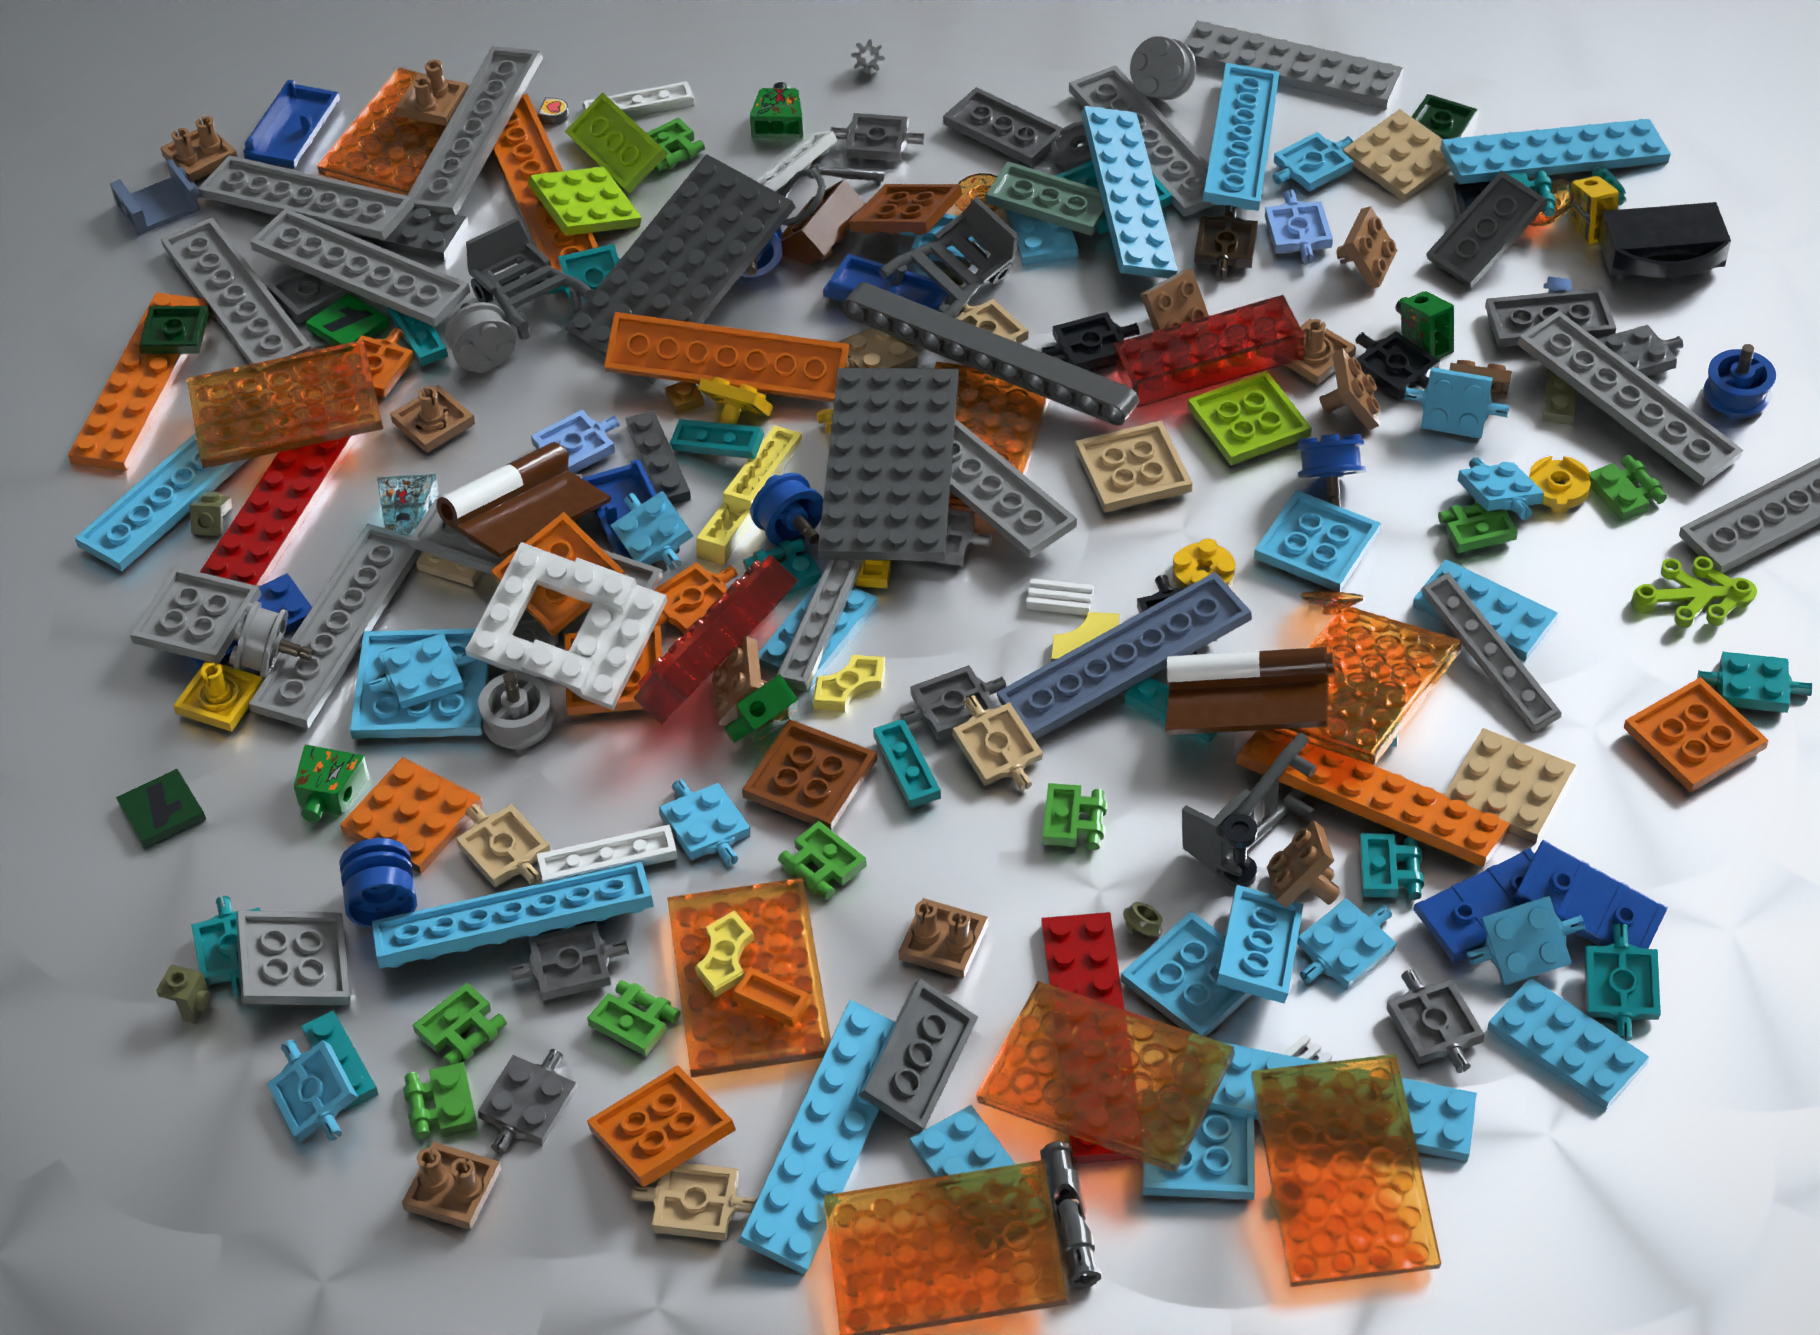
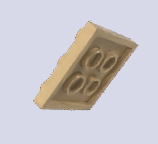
M1401 109L1343 149L1344 154L1354 161V167L1403 202L1450 169L1440 150L1442 138Z
M1162 421L1075 441L1077 455L1104 513L1192 492L1193 483Z
M1482 728L1444 796L1453 800H1462L1472 808L1497 815L1501 820L1510 823L1508 832L1537 843L1575 773L1576 764Z

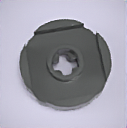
M1083 121L1066 126L1060 131L1061 137L1057 141L1053 140L1051 145L1052 154L1057 164L1063 167L1064 171L1092 161Z

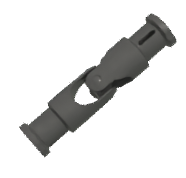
M1062 1141L1052 1142L1040 1151V1157L1046 1163L1048 1170L1046 1184L1055 1221L1060 1226L1059 1242L1062 1256L1067 1259L1069 1265L1068 1283L1072 1287L1086 1288L1095 1285L1101 1280L1102 1275L1101 1270L1096 1267L1093 1257L1095 1244L1092 1232L1084 1222L1087 1211L1078 1172L1072 1166L1071 1156L1073 1149L1071 1144ZM1071 1199H1077V1200L1079 1201V1203H1077V1202H1075V1201H1073V1200H1071Z

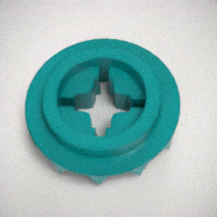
M1597 166L1592 171V177L1599 176L1619 191L1618 205L1621 206L1627 201L1625 197L1627 194L1626 190L1606 168L1602 170Z

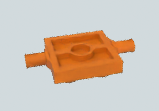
M393 328L385 339H373L361 335L332 373L334 382L349 386L342 395L346 402L350 401V403H353L362 391L386 398L415 359L413 350L397 345L398 341L403 337V332L399 328Z
M696 562L658 586L655 591L666 595L667 603L655 626H661L668 622L675 625L683 634L689 637L736 606V596L725 586L726 583L738 577L736 569L730 565L722 572L714 574L705 570Z

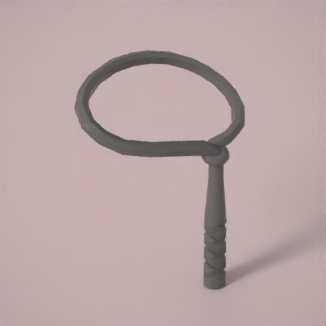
M817 164L811 170L805 169L797 172L786 184L781 195L787 198L791 189L803 176H808L811 179L815 178L818 184L817 194L805 211L796 217L786 219L782 225L792 226L799 224L816 210L826 188L824 178L821 175L882 182L884 180V171L856 168H821Z

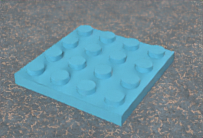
M476 628L364 631L350 726L352 739L482 735L483 718L479 712L478 699L482 689L488 684L489 664L478 660V662L460 667V676L464 690L401 709L398 698L391 692V689L371 695L368 681L386 677V666L381 652L444 633L449 648L454 651L455 655L465 652Z

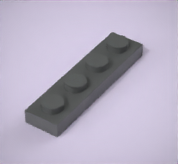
M652 410L625 418L626 427L656 494L663 491L672 505L691 500L690 489L655 411Z

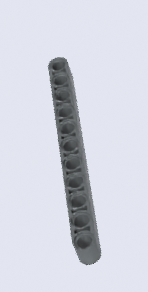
M859 283L842 302V310L845 315L856 322L1112 425H1123L1139 404V396L1128 386L869 283Z

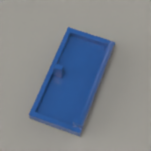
M287 80L245 141V149L243 151L245 159L295 169L315 135L339 102V92L297 85L294 83V80Z
M847 254L823 289V297L843 302L859 283L865 282L939 312L942 305L946 304L950 298L930 277L910 271L905 272L901 285L894 286L891 283L892 275L887 279H883L879 274V269L886 264L852 254Z
M632 460L629 465L582 478L611 496V502L594 510L614 553L630 559L633 558L611 527V524L631 511L624 502V498L627 496L633 503L629 494H635L641 504L656 495L640 460ZM678 548L674 553H679L680 549Z
M1545 839L1540 842L1512 898L1524 904L1550 896L1554 911L1561 922L1581 915L1584 921L1573 924L1571 927L1585 923V930L1574 933L1598 946L1614 944L1613 925L1620 924L1621 929L1622 924H1626L1628 926V944L1638 948L1649 949L1668 909V906L1663 903H1659L1629 887L1628 884L1620 882L1594 868L1589 863L1559 849Z
M1531 848L1497 865H1493L1471 878L1456 883L1424 901L1415 903L1414 912L1452 962L1459 963L1467 959V951L1486 946V934L1480 919L1481 917L1521 905L1520 902L1512 898L1535 854Z

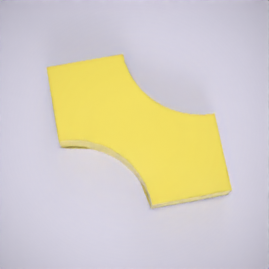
M1088 612L1085 621L1077 629L1064 634H1054L1051 662L1118 626L1120 614Z
M852 655L847 666L841 671L832 675L818 676L813 697V710L846 712L849 702L859 693L871 689H881L885 657Z
M735 910L705 927L711 945L706 957L695 967L696 975L715 998L738 985L744 977L739 959L745 947L754 941V933Z

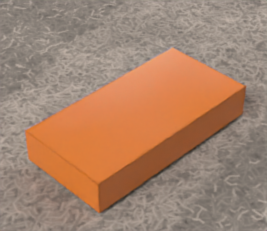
M751 967L732 992L734 1001L792 1028L795 1027L811 1003L810 994Z

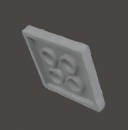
M174 566L130 633L132 643L219 664L234 640L235 630L239 621L245 622L243 618L248 603H254L261 597L259 586Z
M237 912L236 929L242 1004H349L350 988L342 913Z

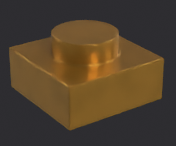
M679 382L665 387L666 397L676 415L704 406L703 396L694 383Z

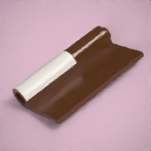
M551 442L439 497L436 506L439 516L447 525L501 559L516 551L521 542H527L563 512L574 521L611 502V496L569 471V454L567 450L559 443Z
M1327 647L1168 656L1167 678L1169 697L1165 727L1166 736L1327 727L1329 673H1335L1334 653H1327Z

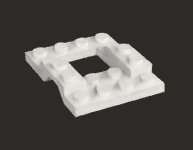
M521 542L465 652L467 656L504 670L523 672L564 685L582 699L614 710L667 603V597L662 593L637 585L635 578L580 558H576L574 562ZM538 585L592 605L569 651L537 639L532 643L513 636Z

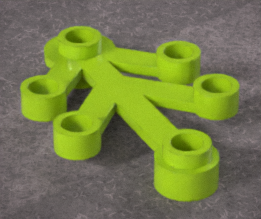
M1697 557L1694 560L1692 572L1695 576L1707 578L1718 586H1709L1681 570L1682 566L1678 560L1668 558L1662 562L1661 575L1665 579L1674 580L1686 588L1656 590L1650 584H1642L1633 591L1631 605L1640 613H1650L1656 609L1658 602L1691 601L1688 606L1678 607L1674 617L1676 625L1688 628L1693 625L1695 617L1712 599L1725 598L1720 604L1709 606L1706 615L1708 623L1720 626L1725 623L1727 615L1735 607L1750 605L1756 599L1758 590L1756 585L1748 579H1732L1715 570L1712 560L1708 557Z

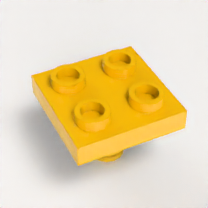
M713 376L712 381L701 378L698 390L714 402L724 405L719 423L737 425L742 410L766 417L771 416L774 406L765 400V395L757 392L758 389L745 384H740V387L737 388L729 385L730 381Z
M205 661L173 705L175 713L232 732L250 707L249 703L263 683V678L220 663L216 664Z

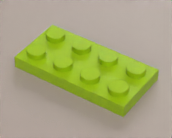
M603 92L564 131L597 164L605 167L611 177L629 194L668 155L656 141Z

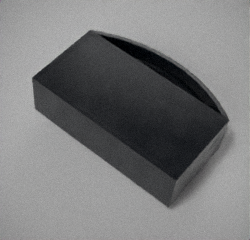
M1717 202L1602 211L1597 234L1610 276L1626 277L1627 275L1635 274L1654 278H1676L1698 274L1716 267H1725L1731 244V238Z

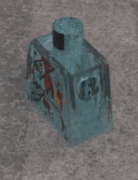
M436 474L377 478L385 528L395 530L400 535L410 534L413 529H416L439 495Z

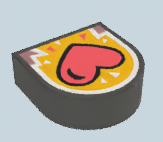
M545 97L537 114L540 122L555 124L566 120L569 116L567 102L558 98Z

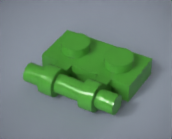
M679 117L647 132L668 153L654 168L656 172L664 169L671 170L676 167L677 163L685 159L691 160L697 157V153L705 150L701 140L691 143L694 141V131ZM677 148L680 149V150H678V151H676V152L671 153V151H673V150H675V149H677Z
M1627 455L1621 460V464L1626 469L1620 470L1615 463H1611L1589 472L1590 486L1621 521L1648 511L1650 503L1648 500L1651 498L1657 504H1661L1667 499V495L1663 492V486L1656 478H1651L1646 473V467L1639 460L1635 461L1631 455ZM1637 480L1641 487L1636 488L1632 482Z
M1475 501V504L1461 507L1458 504L1450 506L1449 510L1438 512L1439 522L1441 524L1447 523L1446 532L1457 553L1517 540L1518 530L1506 510L1486 511Z
M1048 783L1042 845L1076 847L1077 836L1087 839L1086 846L1088 849L1098 850L1100 848V841L1104 839L1105 826L1102 824L1103 816L1107 812V802L1104 800L1105 792L1101 789H1094L1091 792V797L1081 796L1082 785ZM1079 813H1088L1089 821L1079 820Z
M820 821L816 822L794 840L795 848L799 851L793 856L785 850L778 857V861L785 866V871L794 878L799 877L806 883V888L815 895L820 894L826 900L830 899L835 892V889L828 884L830 880L834 879L843 886L867 866L866 857ZM811 861L820 868L815 873L807 867Z
M621 980L615 989L616 993L622 995L620 999L607 993L587 1017L588 1026L646 1057L666 1033V1025L660 1020L665 1018L675 1023L680 1017V1010L672 1007L669 1000L663 997L655 998L646 993L645 988L639 984L633 983L631 985ZM640 1005L648 1010L643 1012L634 1006Z
M466 983L415 1022L413 1028L414 1032L436 1053L449 1045L452 1050L444 1055L443 1059L447 1065H452L461 1060L465 1062L474 1055L473 1051L485 1041L491 1042L498 1036V1031L507 1025V1022L499 1013L490 1020L484 1017L491 1012L490 1003L470 984ZM471 1026H474L477 1030L464 1040L460 1035Z
M464 1062L429 1070L431 1082L424 1084L420 1082L419 1075L416 1072H410L404 1076L406 1084L403 1088L404 1098L409 1102L411 1110L408 1114L409 1124L414 1129L417 1139L428 1138L430 1136L429 1127L440 1125L442 1137L478 1128ZM434 1099L436 1108L431 1110L425 1109L424 1101Z

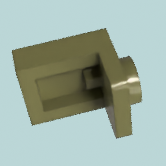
M219 492L202 493V496L190 504L191 533L193 535L220 536L223 533L222 517L232 509L231 497L221 496Z
M176 965L169 966L156 989L159 997L176 1001L182 1020L196 1024L201 1013L208 1009L211 1002V993L203 973Z

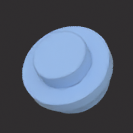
M1548 277L1547 283H1544L1543 288L1549 289L1548 293L1573 291V287H1571L1572 280L1566 278Z

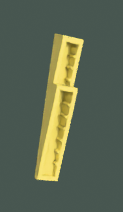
M774 425L762 441L756 458L749 459L723 492L722 505L697 536V558L725 566L752 522L750 508L755 496L765 485L768 478L782 473L801 442L802 433Z

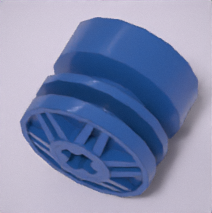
M387 838L366 839L353 844L343 852L339 865L346 916L352 923L372 928V921L415 911L417 897L411 855L403 843Z

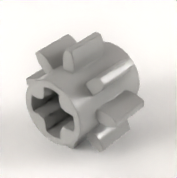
M871 39L868 40L867 46L864 47L858 42L856 46L859 52L851 54V57L857 59L854 68L863 67L864 74L869 72L870 67L878 71L880 68L877 62L885 60L884 56H879V50L882 46H872ZM867 50L870 51L871 56H874V59L869 64L866 63V58L861 57Z

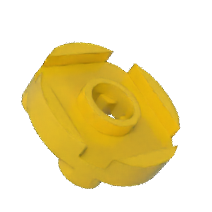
M1553 456L1539 459L1532 465L1529 478L1544 492L1541 504L1550 507L1554 512L1564 513L1569 508L1578 506L1587 499L1591 482L1589 470L1584 464L1576 459L1563 456V460H1552ZM1563 480L1565 484H1557L1554 481L1560 482Z
M1203 539L1199 543L1187 545L1173 556V580L1179 589H1185L1214 572L1229 587L1233 583L1236 570L1235 560L1229 551L1218 546L1217 542L1213 539ZM1207 567L1209 568L1210 572H1206L1205 570L1198 571V568Z

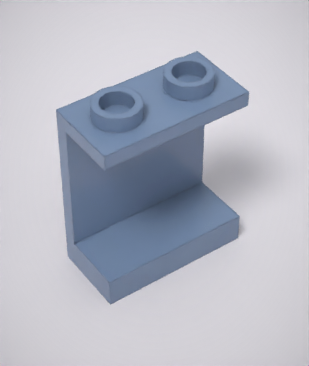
M172 159L166 160L171 178L130 194L120 179L110 183L116 206L138 235L200 210L197 201L200 193L196 184L189 182L184 168H178Z

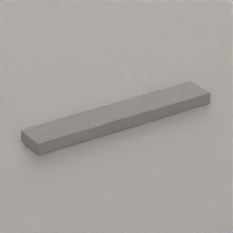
M829 559L777 676L781 674L791 689L808 691L865 560Z
M1449 572L1421 588L1422 595L1533 733L1561 718V710Z

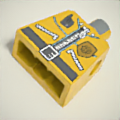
M1599 176L1575 180L1568 188L1569 193L1572 195L1570 197V218L1588 245L1599 243L1597 234L1602 211L1618 210L1619 191Z

